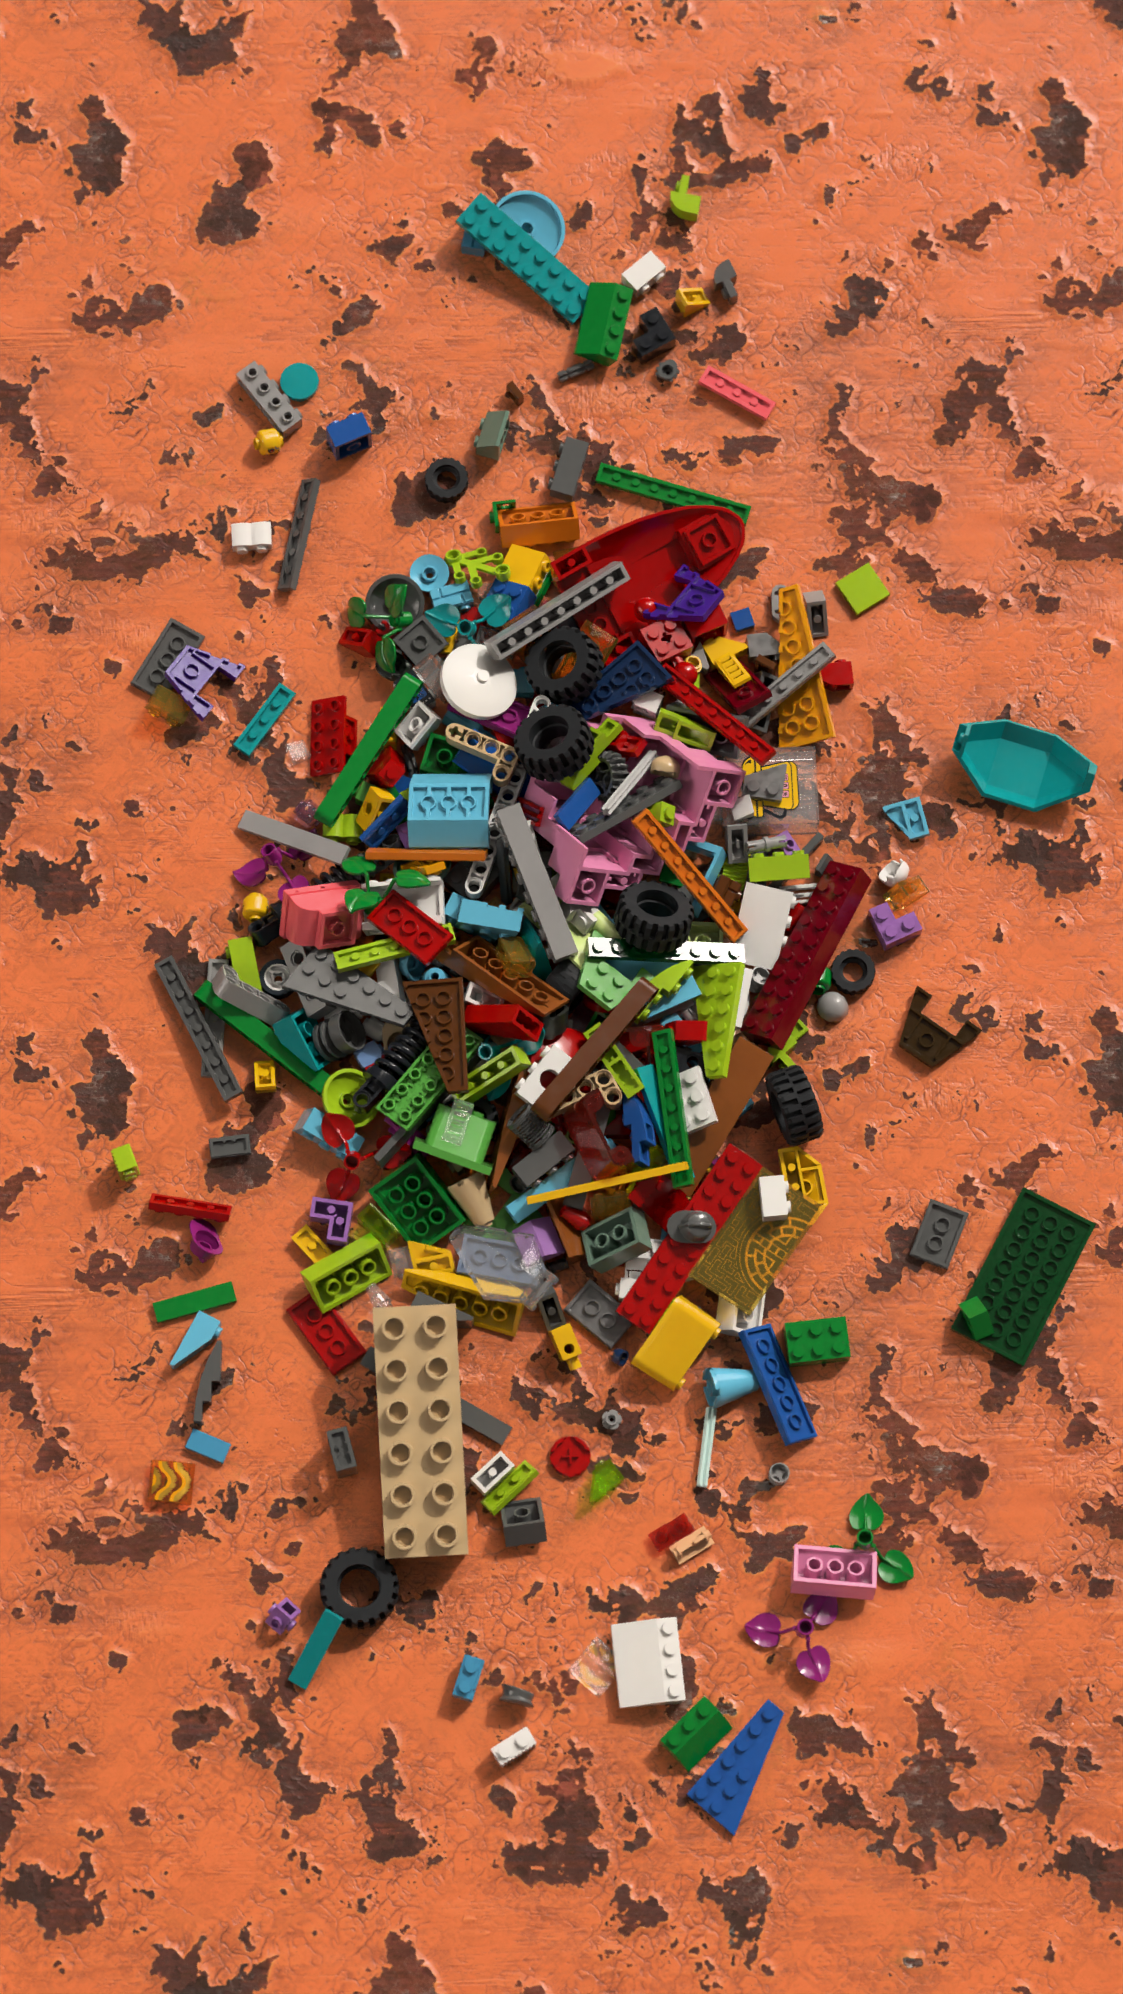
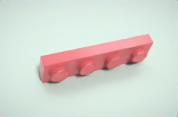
M709 365L698 383L764 421L768 419L776 406V402Z

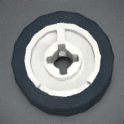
M271 960L260 971L259 978L263 992L275 999L287 998L294 992L282 989V985L291 976L285 960ZM277 976L282 977V982H281V981H276V982H275V977H277Z

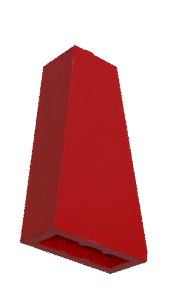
M519 1004L467 1005L465 1009V1026L474 1033L537 1042L544 1023Z

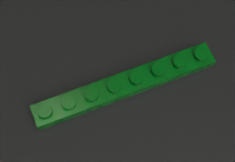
M605 463L600 464L595 483L676 507L693 505L725 507L739 515L745 526L751 510L749 505Z
M668 1028L652 1032L669 1164L686 1161L689 1166L687 1170L671 1173L672 1186L676 1190L694 1186L695 1184L673 1029Z

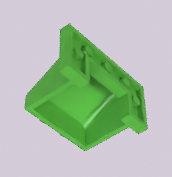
M439 1102L425 1140L415 1136L412 1148L490 1176L492 1164L485 1162L484 1158L496 1122L483 1118L484 1114L480 1112H466L463 1106L453 1104L452 1107Z

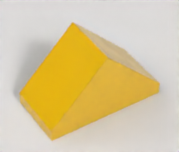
M682 288L676 290L675 302L683 317L711 304L702 288Z

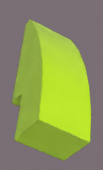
M661 707L653 730L672 736V739L709 752L717 732L704 725Z

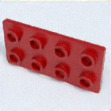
M344 695L313 700L311 703L310 776L313 778L341 773L346 765V758L350 759L357 748V720L346 715L347 697Z

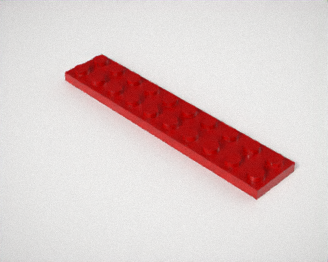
M731 1143L727 1145L684 1209L703 1211L711 1215L716 1223L715 1235L708 1242L698 1244L677 1242L668 1233L615 1310L616 1313L648 1335L651 1333L763 1166Z

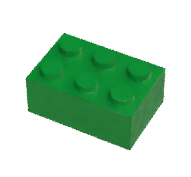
M846 1316L784 1323L783 1331L789 1368L850 1360L851 1354Z

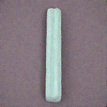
M710 1406L706 1407L696 1483L698 1487L706 1488L708 1485L717 1408L713 1409Z

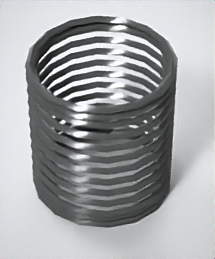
M527 1103L512 1115L507 1123V1127L524 1141L530 1149L536 1150L549 1139L554 1131V1126L550 1122H546L542 1118L540 1119L538 1115H534L535 1113L530 1110L531 1105ZM525 1108H527V1109L517 1118V1116H518Z

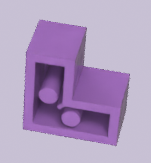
M887 902L868 911L867 917L884 951L921 935L922 927L914 911L895 919Z
M319 1197L312 1198L310 1221L329 1224L327 1244L344 1247L348 1245L354 1209L353 1202Z

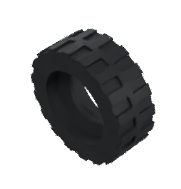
M447 457L437 459L434 463L432 462L425 474L426 490L430 497L438 502L453 503L455 500L458 501L461 496H464L465 490L468 488V473L464 465L460 464L458 460H454V458ZM446 471L453 473L456 477V484L450 489L439 487L437 477L440 473Z
M848 949L837 955L831 966L832 981L837 990L842 991L846 995H859L864 991L866 992L871 987L875 977V964L872 962L871 957L866 952L859 951V949ZM857 963L861 966L863 975L858 981L851 982L844 977L843 969L847 964Z

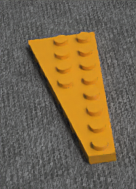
M799 584L779 589L780 656L778 678L815 648ZM818 672L779 704V752H785L836 737L821 672Z

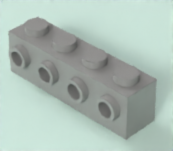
M253 361L236 373L237 382L278 432H281L283 439H285L302 427L303 416L297 408L294 409L290 405L291 401L285 393L281 394L276 381L268 378L266 369L261 364L258 365Z

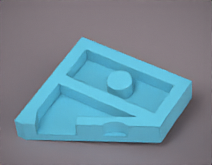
M920 797L882 807L887 816L911 841L930 836Z

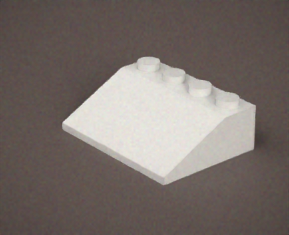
M657 1618L610 1625L619 1708L678 1704L685 1701L677 1618Z

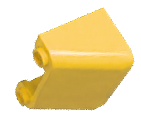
M682 1295L678 1296L635 1355L631 1364L672 1391H675L676 1388L680 1390L686 1382L684 1379L685 1373L711 1338L715 1340L720 1334L721 1329L719 1327L721 1323Z

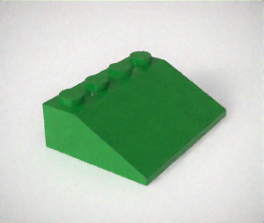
M420 1151L368 1190L406 1242L414 1241L433 1245L467 1219L466 1214L448 1193L445 1183Z

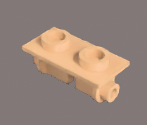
M702 1526L671 1545L669 1549L680 1565L713 1545L714 1541L711 1538L710 1532Z

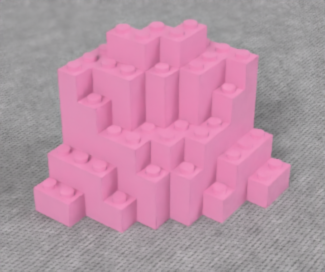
M603 713L600 723L587 722L589 728L597 729L609 717L620 723L624 728L623 730H626L629 736L646 739L648 743L639 757H629L628 761L625 762L628 765L627 771L630 773L649 750L657 751L658 756H671L679 762V777L673 779L680 780L683 788L660 801L675 806L674 826L664 827V829L683 852H685L688 841L705 842L717 806L734 807L746 771L734 762L717 760L705 750L688 748L682 742L672 739V736L653 730L655 722L652 719ZM649 769L628 795L636 793V790L641 786H649L654 783L653 780L660 776L651 774ZM531 776L524 798L545 807L540 827L533 826V829L554 846L548 865L560 874L554 891L565 903L598 907L604 889L624 890L635 882L639 883L643 874L660 875L664 861L631 823L640 812L592 839L581 843L559 825L553 817L574 791L561 783L547 782L546 779L541 781ZM596 798L576 823L581 824L586 821L587 816L602 812L601 807L605 804L604 801H598V798ZM523 804V807L539 814V810ZM523 812L525 816L537 821V818Z

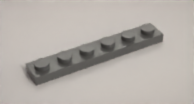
M317 478L304 479L301 482L277 587L282 592L294 591L298 585L321 482Z

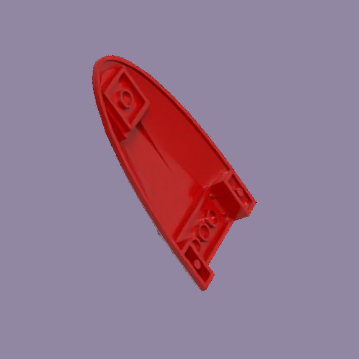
M693 505L660 511L609 530L549 563L553 583L559 594H562L613 561L622 562L631 578L630 580L572 615L579 630L583 631L600 648L599 651L603 655V660L601 661L606 667L637 641L640 629L649 626L648 623L639 621L634 614V605L639 599L649 597L659 604L671 606L686 588L687 584L677 582L674 578V574L683 564L687 565L690 571L700 574V578L703 580H708L718 587L740 555L745 540V525L739 515L721 506Z

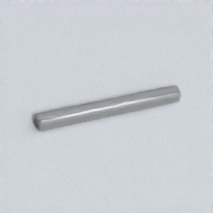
M649 750L601 807L603 815L610 816L650 769L652 761L658 757L657 751Z

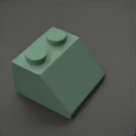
M510 411L487 412L486 418L481 419L479 426L481 434L476 436L474 441L477 455L499 461L510 426Z

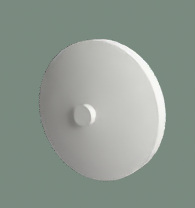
M467 644L460 646L448 655L441 666L440 686L445 698L454 709L469 718L478 720L496 718L502 715L515 699L517 679L512 666L506 658L493 660L485 645Z

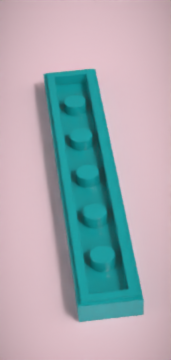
M653 1064L634 1069V1072L645 1086L641 1092L668 1165H670L658 1076Z

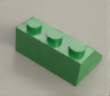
M703 1696L660 1739L659 1743L689 1772L733 1727L722 1713Z

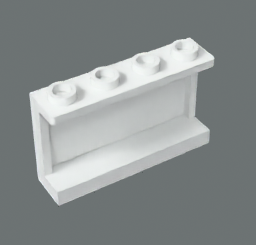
M427 875L426 878L431 882V886L401 888L396 883L393 885L390 892L394 889L438 924H445L444 882L441 877ZM393 878L387 879L386 882L370 880V892H378L382 898ZM365 883V884H361V889H362L363 891H365V892H366V883ZM364 912L362 930L365 935L384 934L367 921L369 915Z
M746 882L738 918L748 931L735 942V944H744L745 964L756 967L761 966L769 970L773 969L780 956L781 947L784 948L788 936H784L785 928H790L792 917L788 915L790 908L794 909L797 897L793 896L794 892Z

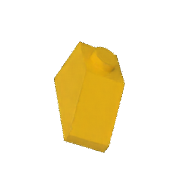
M723 637L710 638L702 646L712 671L717 668L714 661L720 656L732 652L736 658H740L748 652L747 644Z

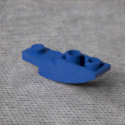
M622 1091V1122L625 1127L631 1130V1159L634 1164L641 1168L650 1167L649 1147L656 1146L651 1117L637 1094L628 1099Z

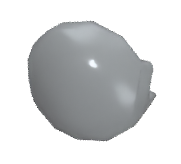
M827 992L818 999L816 1008L819 1016L825 1021L840 1022L848 1015L849 1005L846 998L838 992Z

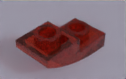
M683 1513L651 1532L648 1536L658 1552H661L696 1530L686 1513Z

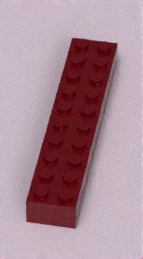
M829 861L740 1029L750 1042L783 1050L872 881L862 868Z

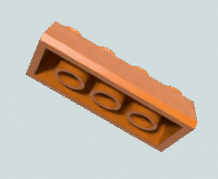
M575 501L497 510L502 548L510 549L512 544L533 547L536 544L545 543L551 545L561 541L574 542L575 540H580L579 518Z

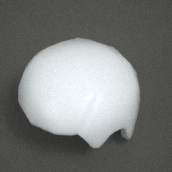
M899 859L901 863L892 860L878 875V878L888 887H897L907 879L909 867L902 859Z

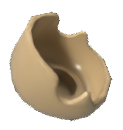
M658 756L651 763L650 773L678 778L680 764L671 756Z

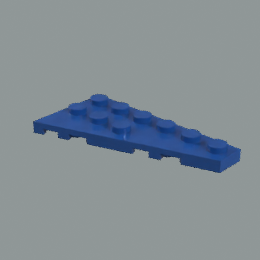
M769 1699L686 1794L733 1836L736 1833L784 1714Z

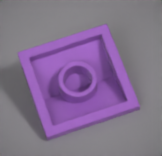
M550 1216L529 1220L512 1231L527 1268L565 1253Z

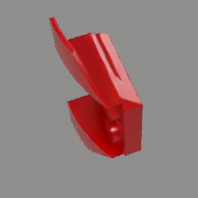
M665 1175L639 1181L627 1196L667 1233L668 1219L677 1211H683L689 1203L686 1194L681 1189L675 1190L672 1186V1181Z

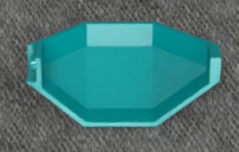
M1007 719L959 724L952 751L981 796L1032 812L1090 792L1097 770L1096 764L1059 735Z

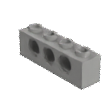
M289 941L280 947L290 975L302 963L303 957L305 959L313 950L314 946H300ZM298 993L308 1018L319 1020L337 1009L336 1006L321 1002L317 998L308 995L306 997Z

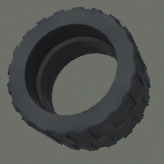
M570 959L559 962L544 981L570 999L569 1003H567V1006H569L568 1015L583 1001L584 992L576 987L581 970Z

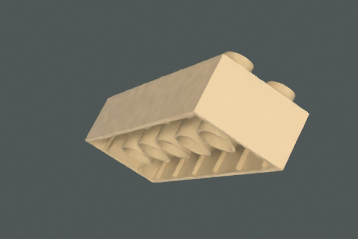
M456 1304L373 1308L385 1559L469 1554Z

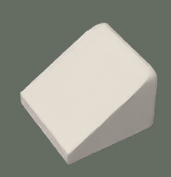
M750 794L736 799L734 807L731 808L734 821L754 817Z

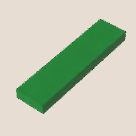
M232 1281L152 1304L157 1322L160 1324L198 1313L199 1310L203 1312L235 1303L237 1299Z

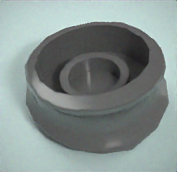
M501 1684L503 1695L499 1698L500 1700L527 1708H534L532 1704L534 1694L515 1686Z

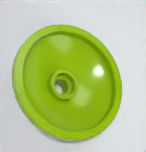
M352 1068L341 1069L330 1075L322 1089V1103L326 1113L342 1114L349 1117L353 1121L355 1128L363 1127L374 1119L378 1112L375 1107L380 1103V1100L367 1114H359L354 1110L353 1096L366 1082L362 1071ZM343 1099L347 1100V1105L344 1104ZM361 1099L357 1103L365 1105L368 1101Z

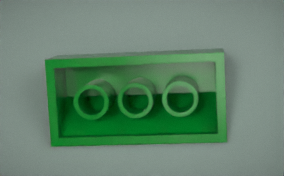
M589 283L574 355L607 367L618 360L633 289L618 283Z

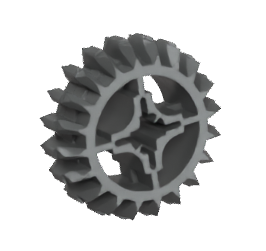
M603 751L597 757L600 763L588 775V778L592 779L601 792L597 797L598 801L601 800L604 803L630 774L627 771L628 765L625 764L626 759L614 751Z

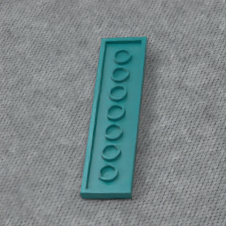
M480 193L458 217L455 223L573 325L583 313L589 286L485 195Z

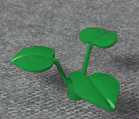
M391 584L387 586L384 600L391 615L365 614L366 603L360 597H352L348 601L347 614L352 627L363 628L365 618L389 619L390 626L396 628L384 635L382 641H377L375 646L377 663L383 670L390 673H396V646L394 641L388 637L397 632H402V628L408 627L413 623L412 614L409 611L402 612L408 584Z
M353 856L342 861V869L346 873L365 875L366 892L361 889H350L345 893L344 901L350 914L364 909L365 914L369 915L389 894L395 883L401 888L431 886V882L422 873L412 869L400 870L396 873V878L392 879L381 898L378 892H370L368 872L376 870V865L372 860H367L363 856Z
M866 1493L856 1501L849 1515L852 1528L860 1530L857 1534V1543L854 1544L852 1550L857 1548L863 1550L873 1548L877 1552L879 1559L883 1561L878 1566V1573L883 1581L890 1584H898L911 1580L914 1577L913 1566L903 1552L889 1550L884 1558L877 1549L876 1544L873 1543V1534L870 1530H876L882 1525L884 1513L871 1495ZM838 1545L828 1546V1547H830V1548H841V1549H844L843 1547L838 1546Z

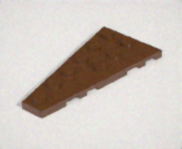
M463 977L402 982L448 1095L469 1093Z

